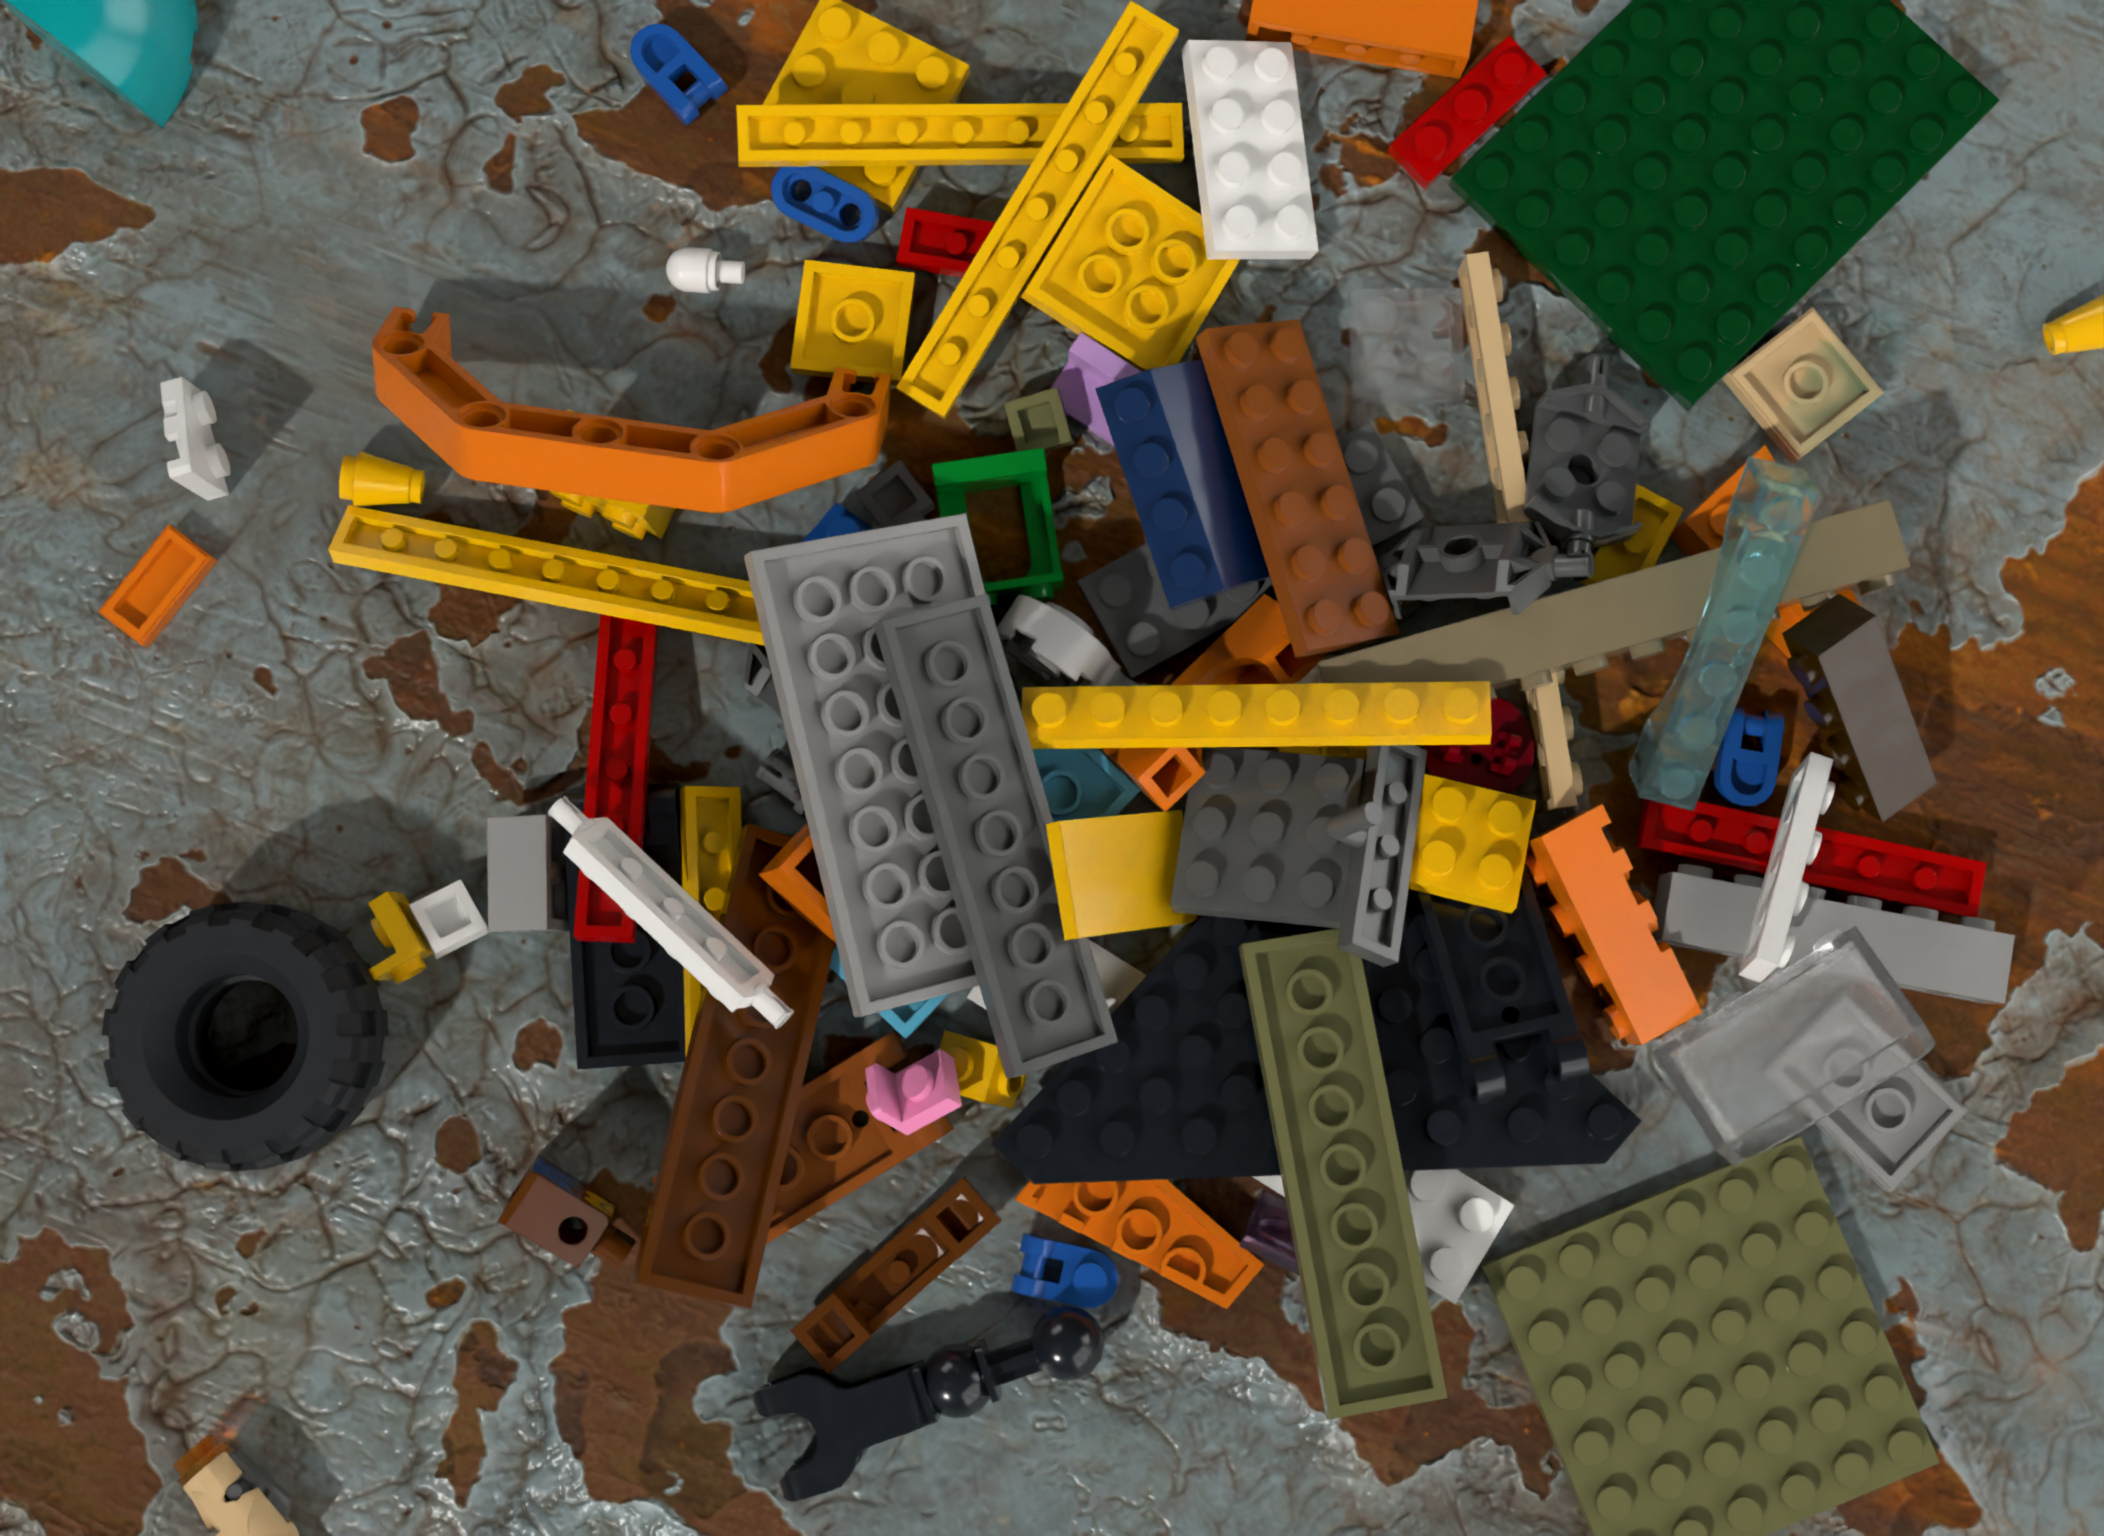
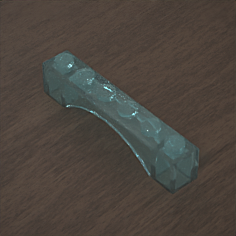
M1749 456L1728 510L1717 568L1696 633L1670 688L1657 708L1647 718L1628 767L1638 797L1694 811L1822 495V492L1807 471Z

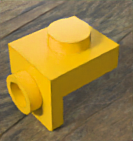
M944 1030L939 1049L954 1057L960 1095L983 1103L1013 1108L1017 1096L1024 1088L1026 1074L1015 1078H1006L997 1045Z

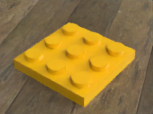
M819 0L763 105L954 104L970 75V65L842 0ZM817 166L866 190L873 196L879 207L893 214L898 209L920 166Z
M1108 154L1020 297L1079 335L1082 332L1143 372L1153 368L1179 364L1240 259L1207 260L1202 215Z

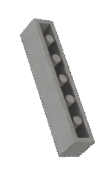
M1679 864L1677 872L1660 874L1653 909L1658 919V930L1652 933L1656 943L1665 941L1671 946L1742 959L1764 878L1736 874L1733 883L1712 879L1713 869L1689 864ZM1809 887L1806 901L1799 915H1792L1788 933L1795 935V944L1785 967L1976 1003L2005 1004L2015 935L1995 932L1996 922L1961 916L1959 924L1938 921L1939 911L1914 906H1903L1902 914L1882 911L1883 901L1862 896L1848 895L1846 904L1825 900L1826 890Z

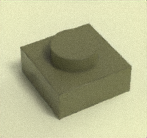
M1057 387L1003 403L1017 451L1044 448L1045 453L1074 444L1060 390Z

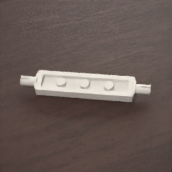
M563 796V798H560L552 805L548 815L553 817L572 835L563 853L581 869L586 877L594 881L611 897L627 916L635 920L672 958L677 960L703 984L714 998L722 1002L732 1013L739 1008L753 1006L775 1029L781 1027L791 1017L794 1010L790 1009L769 989L775 975L609 818H587L568 800L567 796Z

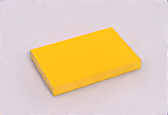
M1182 810L1063 820L1046 824L1064 941L1189 924L1200 919V915L1175 913L1170 906L1184 822Z

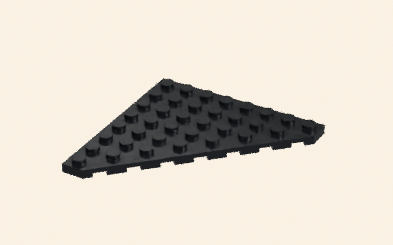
M1407 905L1398 963L1382 967L1362 958L1403 1171L1605 1164L1641 1123L1642 1120L1590 1073L1587 1076L1556 1082L1551 1076L1546 1063L1542 1033L1494 1044L1505 1076V1095L1473 1102L1464 1084L1461 1069L1462 1058L1419 916ZM1202 915L1110 1015L1118 1042L1069 1059L991 1145L1033 1185L1281 1176L1239 946L1244 943L1336 928ZM1510 1009L1502 1011V1017L1506 1022H1516L1517 1016L1514 1011Z

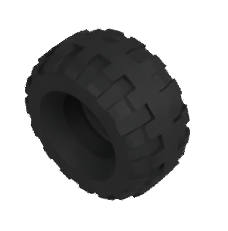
M250 901L213 904L189 911L188 916L172 924L163 925L144 940L147 945L143 947L144 949L135 960L125 963L114 982L118 993L112 1009H105L102 1035L109 1038L110 1059L103 1061L109 1087H117L124 1101L122 1104L124 1109L121 1111L136 1131L147 1133L159 1144L157 1149L179 1161H189L205 1166L204 1169L247 1171L271 1168L299 1160L328 1145L327 1143L336 1135L348 1129L365 1109L362 1106L372 1088L378 1086L386 1062L382 1060L384 1037L389 1036L387 1010H383L377 987L381 985L378 980L372 978L368 971L372 968L370 963L364 962L353 948V942L335 927L326 924L309 913L283 905ZM246 981H263L278 988L292 1006L298 1026L297 1048L290 1066L276 1083L260 1090L240 1089L229 1082L215 1065L209 1047V1027L217 1005L232 988Z

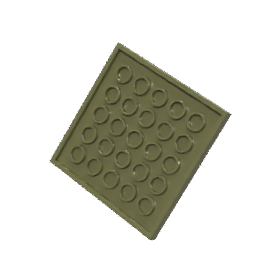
M1790 1136L1480 1263L1591 1536H1766L1940 1463L1801 1136Z

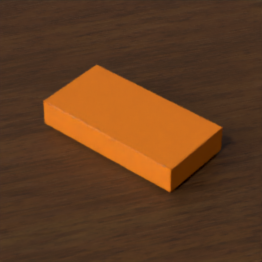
M168 524L98 612L140 645L149 648L219 560L176 527Z

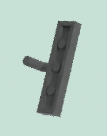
M1416 745L1367 746L1358 807L1335 815L1326 823V831L1330 837L1352 846L1337 948L1382 967L1398 963L1427 758V751Z

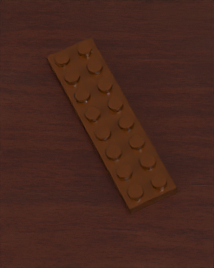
M752 824L745 825L741 830L719 923L775 975L769 989L790 1009H793L794 1013L781 1027L775 1029L753 1006L739 1008L732 1013L722 1002L714 998L703 985L631 1283L742 1309H751L835 945L834 941L801 917L758 875L792 839V836Z

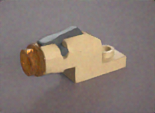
M210 1434L174 1463V1469L181 1476L177 1482L192 1499L207 1529L215 1527L219 1533L215 1536H299L297 1527L288 1517L293 1502L292 1496L261 1471V1468L239 1450L235 1451L226 1441L220 1444Z

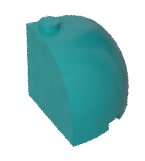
M0 0L34 34L161 128L164 127L181 100L193 69L189 61L193 47L194 33H198L195 0Z

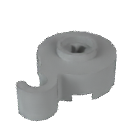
M1018 595L997 626L1000 641L1002 639L1009 640L1004 650L1022 665L1047 681L1051 676L1055 678L1062 676L1071 681L1069 687L1148 686L1145 683L1138 684L1121 673V666L1112 659L1109 651L1093 636V630L1079 617L1057 604L1051 602L1044 604L1029 596Z

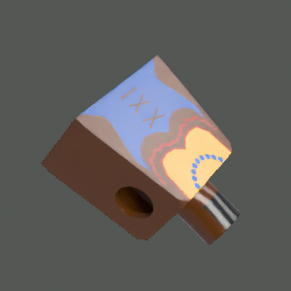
M539 1154L507 1200L498 1219V1222L578 1268L582 1265L588 1254L591 1253L618 1270L636 1242L634 1238L610 1224L615 1207L610 1201ZM579 1217L587 1225L581 1229H573L565 1223V1219Z

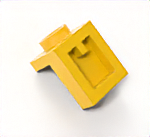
M387 891L368 903L375 915V918L371 920V926L381 943L388 949L394 947L396 953L373 966L368 971L374 980H390L393 978L394 982L399 984L422 972L427 967L423 959L433 953L410 913V903L404 893Z

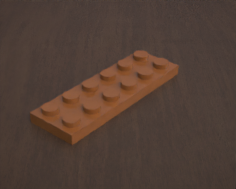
M1299 319L1206 328L1196 337L1197 345L1295 658L1387 642L1398 636L1400 632Z

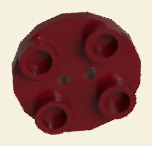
M1497 697L1491 701V744L1422 745V749L1427 751L1425 774L1512 794L1526 781L1534 762V737L1527 719L1512 703ZM1472 755H1477L1480 758L1478 765L1471 762Z

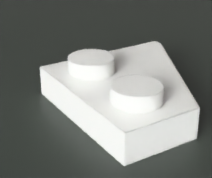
M183 377L161 382L164 434L169 442L176 441L180 456L178 459L167 462L169 477L207 501L229 495L224 477L229 476L231 473L230 464L223 447L219 443L215 444L210 424L216 423L217 418L210 396L206 391H201Z

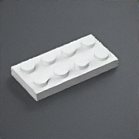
M1188 40L1181 49L1207 260L1311 259L1319 249L1292 42Z

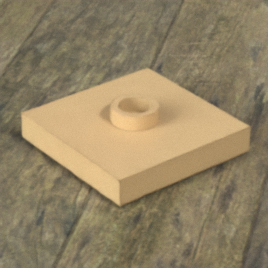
M1813 307L1722 378L1792 465L1884 394Z

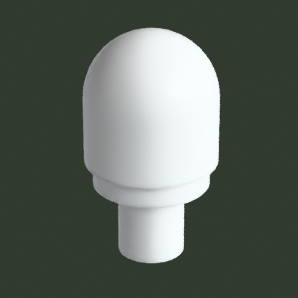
M683 247L673 252L669 257L666 273L671 284L681 291L711 293V291H719L721 283L743 284L745 280V263L722 260L721 253L713 251L711 248Z

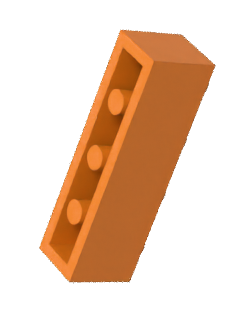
M1252 0L1245 41L1292 42V50L1460 79L1470 55L1479 0Z

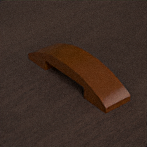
M963 1176L858 1268L790 1331L829 1375L956 1259L962 1257L1002 1221L1001 1217L966 1177Z

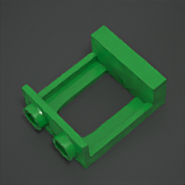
M1044 448L932 464L940 518L966 513L969 524L965 494L1020 486L1031 556L1030 569L1024 578L986 583L982 579L991 609L999 606V599L1024 595L1040 602L1054 599L1053 591L1064 590V578L1060 565Z

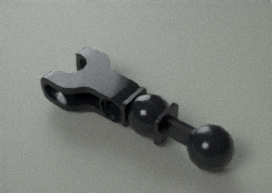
M1073 1306L1055 1307L1041 1316L1035 1324L1030 1338L989 1351L987 1343L983 1338L977 1340L974 1347L961 1343L945 1345L933 1352L926 1362L922 1359L853 1382L842 1380L833 1372L828 1375L822 1368L812 1366L763 1384L751 1395L755 1409L760 1416L768 1418L780 1414L796 1413L808 1419L817 1433L818 1448L816 1453L806 1460L792 1465L784 1477L781 1478L780 1486L784 1499L791 1502L842 1487L860 1461L865 1448L936 1423L941 1415L954 1419L970 1417L982 1410L990 1399L992 1403L1000 1401L1003 1394L1002 1384L1040 1371H1044L1052 1378L1063 1381L1081 1379L1091 1373L1101 1361L1105 1346L1103 1331L1096 1319L1084 1309Z

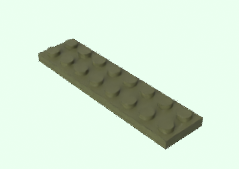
M1340 929L1244 943L1239 946L1327 1419H1336L1448 1398L1362 958L1337 948Z

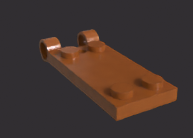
M896 1031L889 1033L802 1086L766 1244L954 1129L945 1115L907 1136L898 1130L895 1131L893 1127L877 1120L871 1114L866 1102L868 1089L865 1068L877 1063L888 1069L910 1055ZM858 1110L865 1111L869 1116L868 1124L864 1127L855 1125L853 1121V1115ZM657 1175L652 1178V1180L654 1181V1183H655V1181H656Z

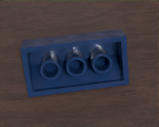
M1202 359L1149 369L1095 388L1171 611L1269 578V571Z

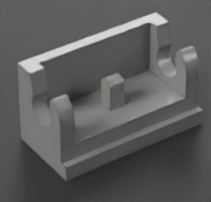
M550 815L487 818L488 932L530 933L569 931L565 854L563 853L565 849L564 827Z

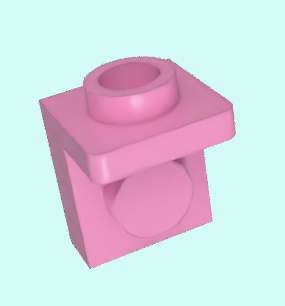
M941 1049L896 1074L877 1063L865 1068L868 1089L866 1102L871 1114L877 1120L888 1124L907 1136L962 1106L954 1057Z

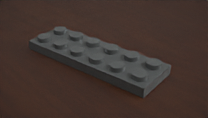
M1370 421L1338 438L1372 548L1381 545L1424 520V514ZM1148 543L1077 581L1078 588L1131 680L1137 679L1228 629L1264 593L1278 601L1271 578L1269 577L1171 611Z

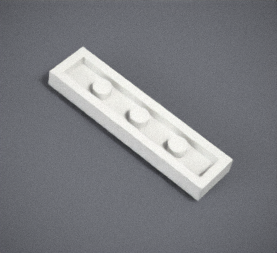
M1810 752L1792 773L1738 973L1742 977L1761 983L1777 967L1784 968L1790 959L1795 944V935L1789 934L1788 931L1792 915H1799L1808 895L1809 884L1802 882V877L1806 864L1811 865L1821 845L1822 833L1815 831L1819 814H1825L1834 795L1835 783L1828 781L1834 759Z

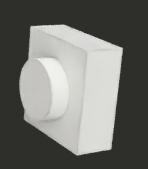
M461 879L409 905L410 913L436 960L488 934V927Z

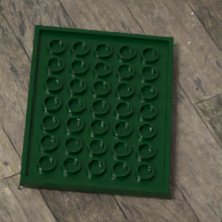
M1633 0L1451 178L1448 186L1681 406L1689 411L2000 100L1890 0Z

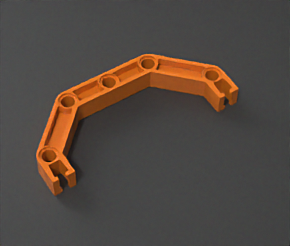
M395 306L372 340L375 395L378 400L458 474L465 478L482 482L707 513H725L872 465L879 456L889 420L892 374L876 372L874 391L872 394L866 395L851 392V384H856L857 372L854 369L836 367L827 395L714 430H703L502 402L452 359L450 314L434 312L431 316L432 323L423 333L412 332L411 323L414 324L416 320V312L410 308Z

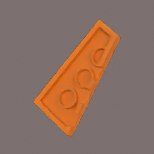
M1169 1180L1033 1185L1028 1181L1014 1198V1200L1051 1217L1058 1221V1223L1084 1234L1120 1255L1150 1268L1161 1276L1225 1309L1229 1308L1264 1266L1263 1262Z

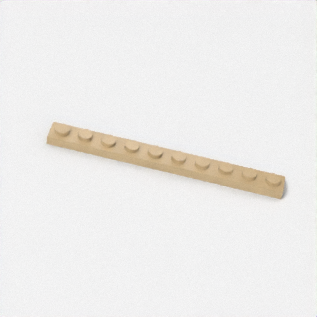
M1489 251L1466 254L1457 272L1497 523L1530 522L1532 520L1523 512L1526 492L1523 465L1529 462V445L1525 431H1517L1514 410H1519L1520 389L1517 378L1515 376L1509 377L1505 357L1511 355V333L1507 322L1500 323L1497 302H1501L1503 299L1502 277L1498 268L1491 269ZM1543 593V594L1540 595L1537 599H1541V598L1548 597V596H1551V595H1545V596H1544V593ZM1565 670L1551 673L1553 683L1524 691L1530 729L1534 737V755L1544 813L1568 810L1578 806L1576 796L1582 795L1583 792L1580 766L1578 762L1570 761L1567 740L1573 739L1574 736L1573 718L1570 708L1561 705L1558 684L1564 683Z

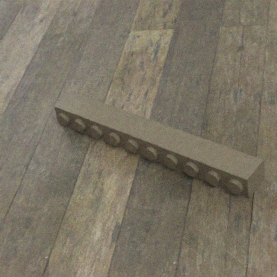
M1889 499L1537 599L1518 615H1513L1511 607L1319 661V672L1322 683L1490 681V698L1492 701L1497 698L1495 689L1517 683L1519 692L1533 690L1553 683L1551 673L1569 668H1574L1576 676L1590 674L1610 667L1608 657L1630 652L1632 660L1647 658L1666 651L1665 641L1687 635L1689 644L1700 643L1723 635L1722 625L1743 619L1746 628L1764 625L1781 618L1779 609L1801 603L1803 612L1813 611L1836 596V593L1856 587L1859 588L1861 596L1881 592L1896 586L1894 577L1911 566Z

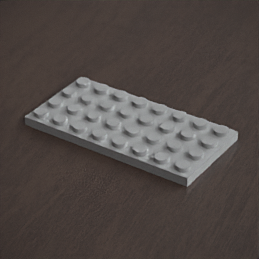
M966 513L748 552L744 555L745 565L854 1017H862L979 986L873 625L882 619L985 594Z

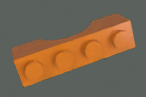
M1264 593L1171 685L1297 684L1327 653L1295 658L1279 603ZM1203 747L1105 748L1103 750L1117 768L1141 789L1140 792L1164 812L1175 804L1206 773L1202 760Z

